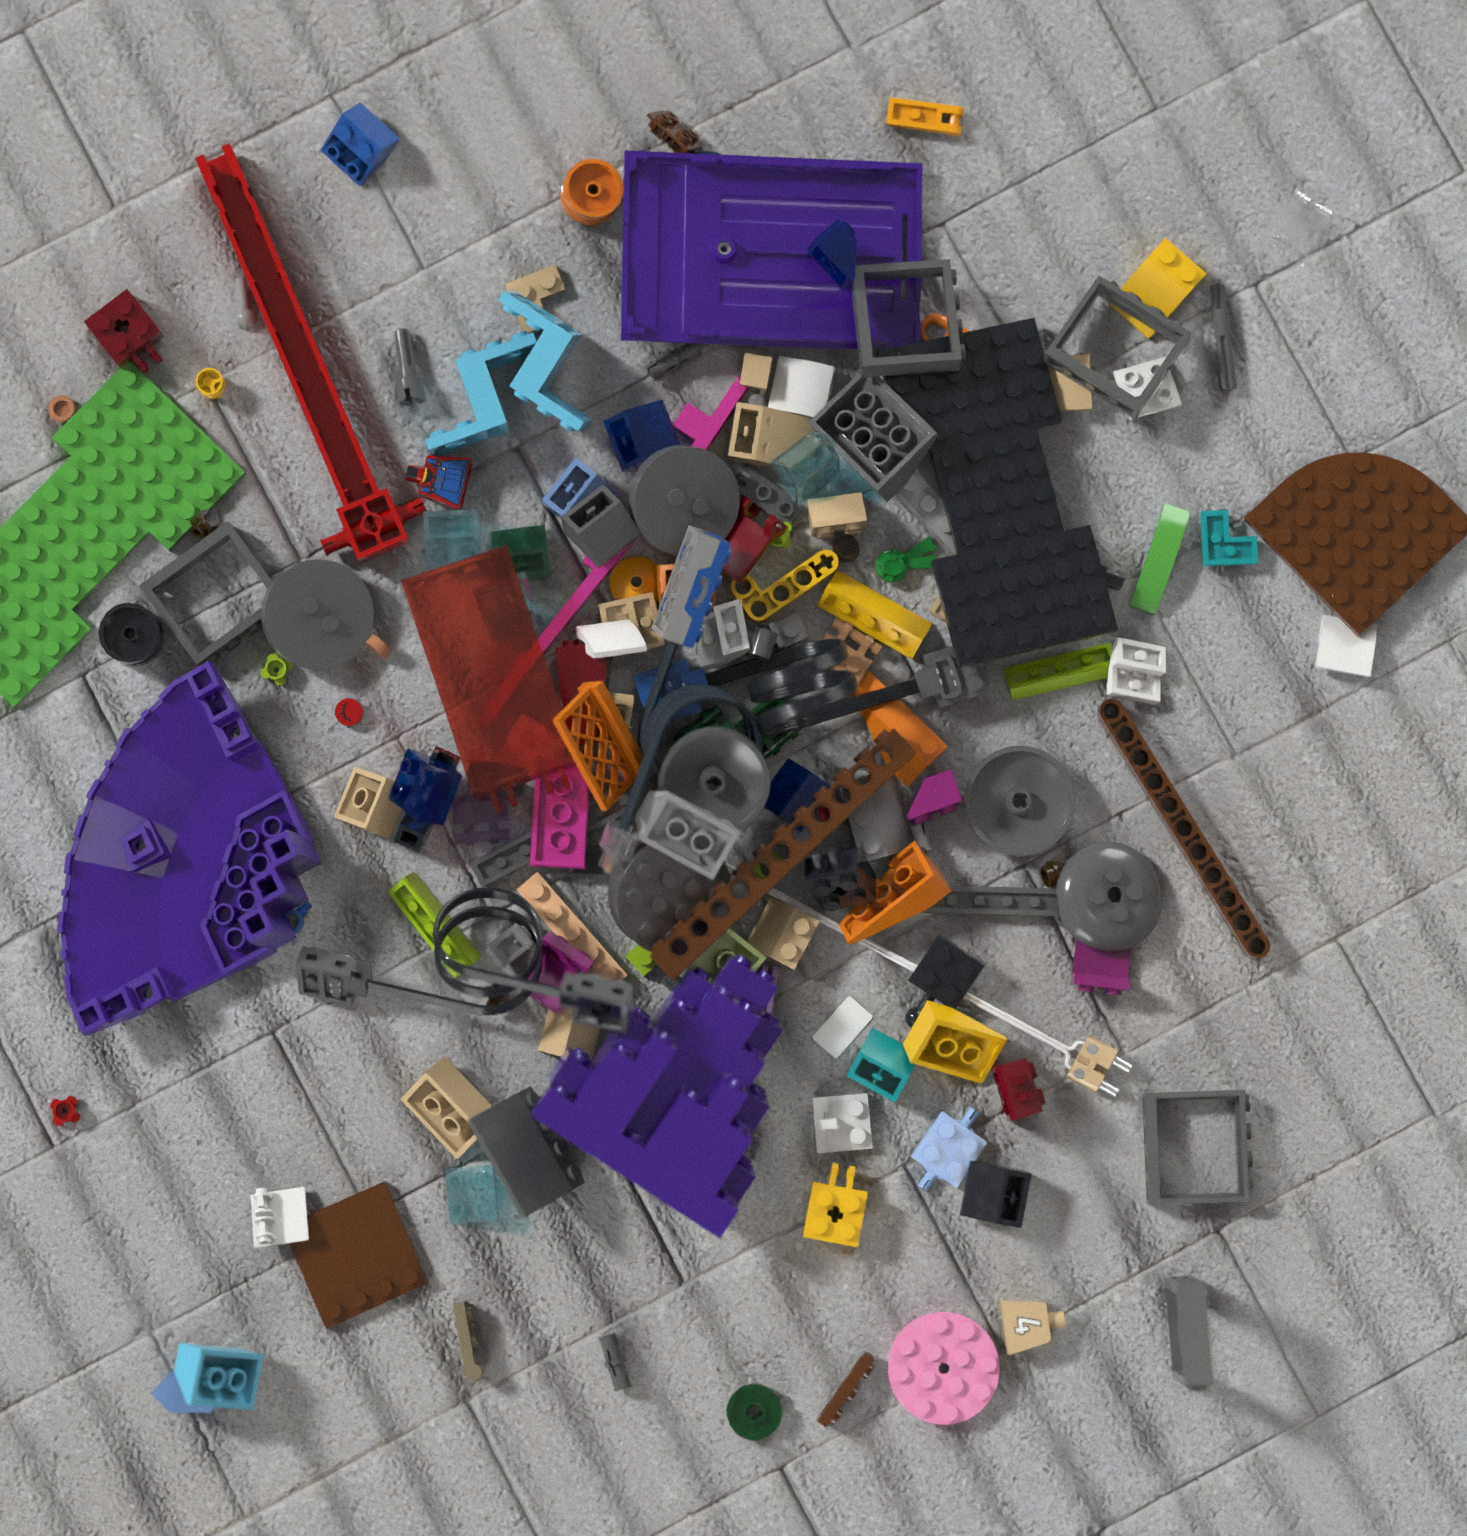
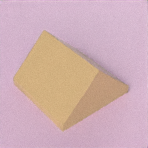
M565 1007L560 1013H554L548 1009L538 1051L562 1056L567 1047L573 1050L578 1047L589 1054L590 1057L588 1059L592 1061L601 1028L572 1022L573 1009Z

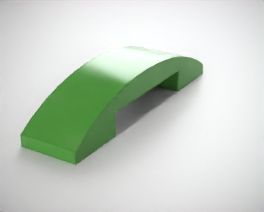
M1166 503L1164 504L1141 574L1129 603L1130 607L1155 615L1191 512Z

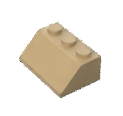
M445 1056L426 1071L400 1099L456 1159L461 1157L477 1141L467 1120L492 1107Z

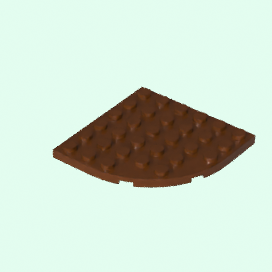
M1363 452L1331 455L1305 465L1285 479L1243 519L1357 637L1467 536V515L1428 476L1397 459Z

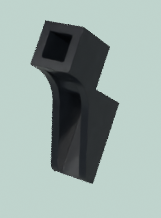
M438 746L435 747L414 797L399 824L394 842L419 853L432 830L439 809L450 792L461 760L460 756Z

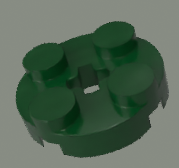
M751 1383L739 1387L731 1395L727 1404L726 1414L730 1426L737 1435L747 1440H760L768 1437L778 1428L782 1418V1407L779 1397L772 1389L762 1384ZM753 1404H758L762 1415L756 1416L755 1420L750 1419V1413L746 1412L747 1407H753Z

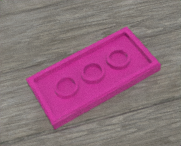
M536 756L530 866L568 869L586 868L590 789L573 758Z

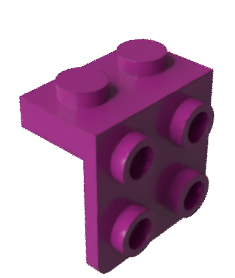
M551 931L545 935L542 941L543 965L538 982L561 987L565 973L575 975L577 973L592 974L594 961L591 960L587 953L578 951L564 937L556 936ZM534 972L531 974L528 980H531ZM532 992L530 995L554 1013H560L565 1008L560 1006L559 997Z
M1076 939L1071 985H1078L1079 991L1094 992V988H1104L1105 994L1122 996V991H1129L1130 987L1128 970L1131 948L1121 951L1103 952L1089 948Z

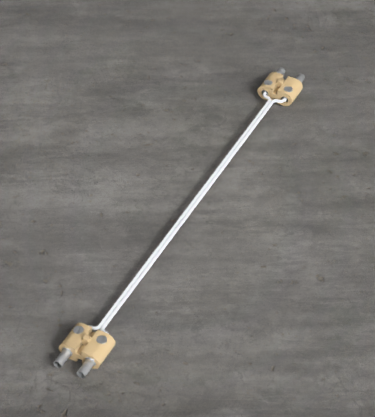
M638 829L633 836L636 840L640 838ZM725 862L729 873L732 874L735 867ZM774 888L767 893L843 934L839 927L840 923ZM868 938L858 942L912 972L918 966ZM968 992L963 997L964 1000L1065 1053V1065L1069 1069L1066 1077L1093 1092H1096L1099 1088L1115 1097L1119 1088L1103 1080L1111 1064L1127 1073L1132 1067L1131 1063L1116 1056L1117 1049L1089 1034L1084 1041H1077L1069 1047ZM1078 1045H1082L1076 1058L1070 1065V1053L1068 1051H1072Z

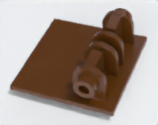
M662 110L646 115L651 119L648 124L651 128L650 132L662 140L664 144L671 138L673 139L668 146L672 149L676 145L672 150L673 152L695 153L693 150L703 147L698 141L700 139L699 136L691 129L687 128L685 130L678 124L679 119L672 112Z

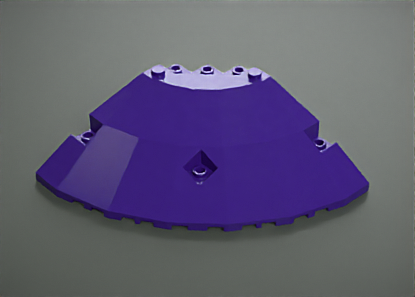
M210 661L174 680L158 696L159 699L150 709H145L140 714L141 718L130 729L126 728L115 745L117 746L110 760H106L104 763L105 769L99 779L94 780L87 792L86 798H88L84 813L79 816L73 834L75 839L71 851L65 857V888L61 891L63 904L62 912L59 911L57 924L58 933L61 934L63 949L60 950L61 959L64 960L66 976H64L66 998L83 1035H91L146 1013V1010L166 999L177 1001L262 961L276 953L277 948L297 938L286 913L309 901L298 876L321 864V861L312 844L314 839L304 817L264 744L253 737L244 718V712L216 667ZM239 728L240 735L235 738L234 731ZM145 842L144 850L140 851V843ZM149 989L153 990V995L151 998L147 997V991Z

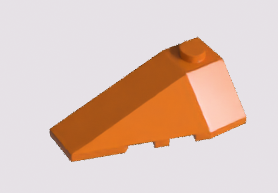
M869 671L858 685V689L852 694V697L879 690L886 686ZM899 699L860 711L873 739L886 729L889 733L894 728L917 752L914 757L894 774L906 787L948 747ZM880 751L885 764H889L890 756L886 752Z
M915 840L891 859L887 864L890 868L881 879L876 878V902L854 906L839 924L844 937L850 945L931 908L951 892L942 873Z

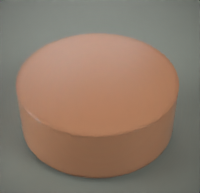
M59 395L50 401L48 412L54 421L65 424L77 412V406L70 397Z
M370 635L366 641V646L383 660H386L392 653L390 647L375 635Z

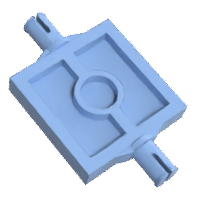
M970 1107L963 1119L958 1120L940 1111L910 1156L922 1164L927 1171L918 1186L928 1191L936 1178L947 1181L955 1188L959 1186L968 1172L970 1160L976 1161L988 1143L976 1135L971 1128V1125L980 1114L979 1112Z

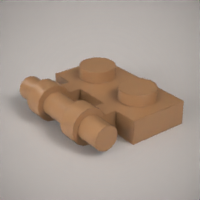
M836 618L831 627L840 632L836 638L846 641L849 637L860 644V647L855 651L846 645L849 653L848 657L830 669L833 671L849 670L854 672L859 685L873 664V661L865 657L866 653L869 650L878 655L883 646L875 642V638L867 634L866 636L856 630L849 621L845 623ZM828 633L823 637V639L835 638Z

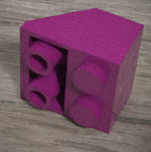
M951 770L924 779L905 817L907 823L914 821V824L918 825L929 821L932 818L931 814L940 812V815L944 816L958 809L957 805L962 802Z

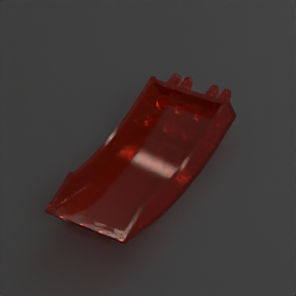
M507 545L401 580L471 793L475 800L490 795L495 812L502 811V805L497 792L507 790L509 803L512 807L517 806L518 802L513 787L543 777L548 795L553 794L555 788L549 775L556 772L560 773L562 786L565 789L571 788L565 769L577 765L552 721L562 711V707Z

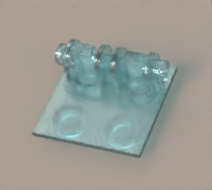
M492 1165L445 1169L449 1224L499 1220L500 1211H498L497 1203L499 1195H497L496 1191L498 1186H496V1172Z

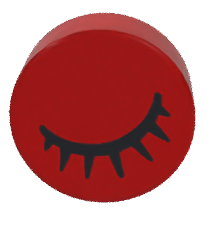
M346 698L336 705L335 716L342 725L354 726L361 721L363 709L358 701Z

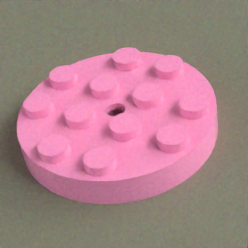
M932 1312L912 1320L895 1338L888 1357V1378L896 1398L912 1415L932 1424H956L975 1416L991 1400L999 1380V1358L990 1336L975 1321L954 1312ZM941 1363L949 1365V1371L945 1374L940 1373L938 1370Z

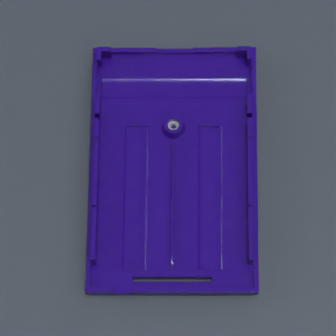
M625 150L620 341L858 350L850 282L851 267L854 265L902 262V216H907L906 262L921 261L923 163ZM921 278L906 279V300H901L902 279L865 282L872 350L879 351L920 342Z

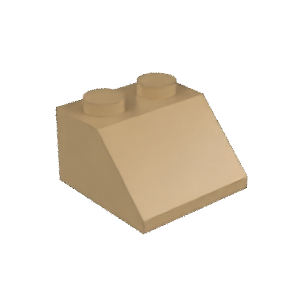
M354 766L334 818L390 839L410 788Z
M770 897L747 942L764 956L794 971L820 921L786 903Z

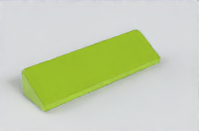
M1106 643L1005 667L1004 672L1011 699H1022L1108 678L1112 653L1111 644Z
M412 872L399 881L388 893L434 951L433 927L442 906L419 876ZM447 915L443 920L440 930L445 925V923L449 919H451L449 915ZM458 926L448 933L441 945L448 956L461 964L471 967L481 959L480 954ZM446 966L454 978L461 975Z

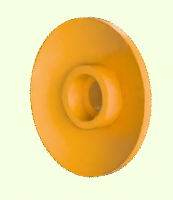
M632 556L620 561L610 575L609 586L613 598L620 600L653 592L656 603L658 601L657 565L652 560L641 556ZM635 577L642 580L641 585L638 587H634L631 584L632 579Z

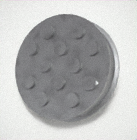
M637 839L622 853L612 870L608 884L609 909L618 928L636 944L651 951L650 948L659 939L663 938L666 941L674 934L670 929L682 918L687 922L694 915L691 910L701 900L707 903L714 896L711 891L719 883L724 881L727 884L731 880L725 862H723L712 880ZM718 902L712 907V912L716 917H724L728 911L727 905L722 902ZM697 921L692 925V932L698 937L704 936L708 932V926L702 921ZM677 940L672 944L671 950L674 954L686 952L688 947L684 941Z

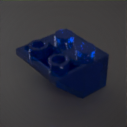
M663 400L624 410L603 421L622 472H637L643 462L655 452L669 446L680 445Z
M407 748L388 799L417 822L444 825L463 775L445 762Z

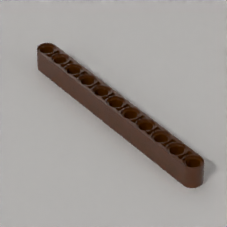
M1116 699L1105 700L1097 709L1098 720L1243 953L1251 959L1265 957L1269 953L1271 945L1268 937L1124 706ZM1112 705L1116 708L1117 717L1115 719L1105 717L1103 713L1105 706ZM1126 728L1131 732L1132 739L1130 742L1125 743L1119 739V729ZM1135 752H1142L1146 756L1145 765L1138 766L1133 762L1132 757ZM1156 775L1160 778L1161 786L1159 789H1151L1148 786V776ZM1165 798L1174 801V812L1167 813L1163 810L1162 801ZM1179 822H1185L1189 825L1190 833L1188 836H1181L1177 833L1176 826ZM1194 845H1199L1204 849L1205 854L1202 860H1196L1192 857L1191 849ZM1209 868L1215 869L1219 874V880L1215 884L1208 882L1206 879V872ZM1223 892L1232 894L1234 902L1231 907H1226L1221 903L1220 897ZM1239 915L1246 917L1248 920V927L1244 931L1239 930L1235 925V920ZM1253 939H1258L1263 944V950L1260 954H1254L1250 950V943Z

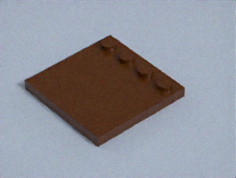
M385 1181L307 1215L309 1240L289 1243L326 1329L429 1283Z

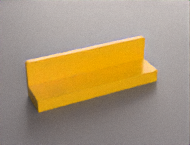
M839 570L836 571L817 604L818 607L845 622L849 621L857 629L871 635L913 659L932 625L928 620Z

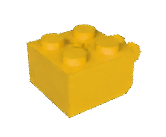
M833 1162L828 1184L812 1181L803 1237L858 1247L868 1192L852 1189L856 1167L849 1166V1169H847L845 1187L835 1185L839 1167L838 1163ZM833 1206H838L839 1212L843 1213L842 1218H838L836 1222L831 1221V1216L827 1215L829 1209L833 1210Z

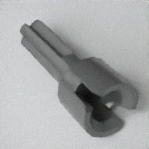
M398 329L394 332L400 378L396 381L398 402L401 406H411L413 398L419 404H422L426 401L423 379L416 375L411 333L409 329Z

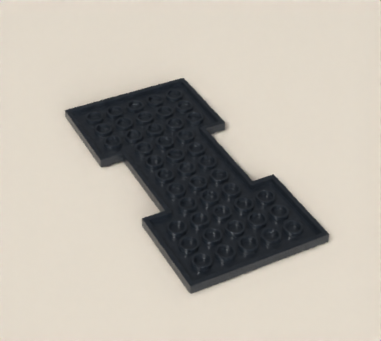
M1035 317L964 332L962 335H959L960 344L965 345L966 359L961 361L959 371L882 376L883 381L938 433L928 452H930L956 555L934 559L931 561V566L958 668L1117 632L1118 626L1091 526L1087 525L1064 531L1039 439L1038 428L1060 424L1062 418L1047 363L1043 361L1045 354ZM949 336L879 350L876 356L892 357L950 353Z

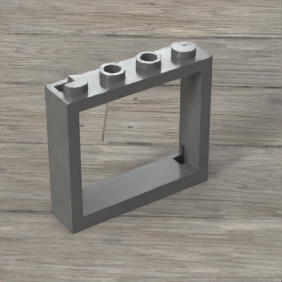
M950 259L854 265L851 267L850 282L861 377L960 370L961 361L966 359L965 345L960 344L959 335L963 334L962 319H957L956 310L960 309L959 294H954L953 285L957 284L956 269H951ZM942 276L951 352L873 358L865 282Z
M1098 276L1045 352L1043 361L1131 418L1136 419L1188 344L1191 333L1181 326V322H1173L1166 318L1160 309L1156 307L1150 308L1142 303L1141 298L1132 292L1126 293L1120 289L1115 281L1112 280L1110 282ZM1098 296L1176 343L1138 399L1061 351Z
M229 521L139 585L197 666L207 661L215 663L219 659L218 655L225 649L228 651L233 650L241 644L242 641L240 639L248 633L253 635L263 628L261 620L262 608H260L198 653L156 595V592L230 539H232L268 589L272 579Z
M1245 1090L1142 1093L1146 1203L1148 1205L1250 1202L1249 1195H1253L1254 1183L1253 1179H1249L1248 1168L1253 1166L1252 1151H1247V1140H1251L1252 1133L1251 1124L1246 1123V1112H1250L1249 1095H1245ZM1233 1098L1237 1193L1160 1195L1156 1101Z
M1192 1275L1165 1277L1172 1377L1184 1387L1190 1389V1391L1207 1390V1385H1214L1205 1281Z

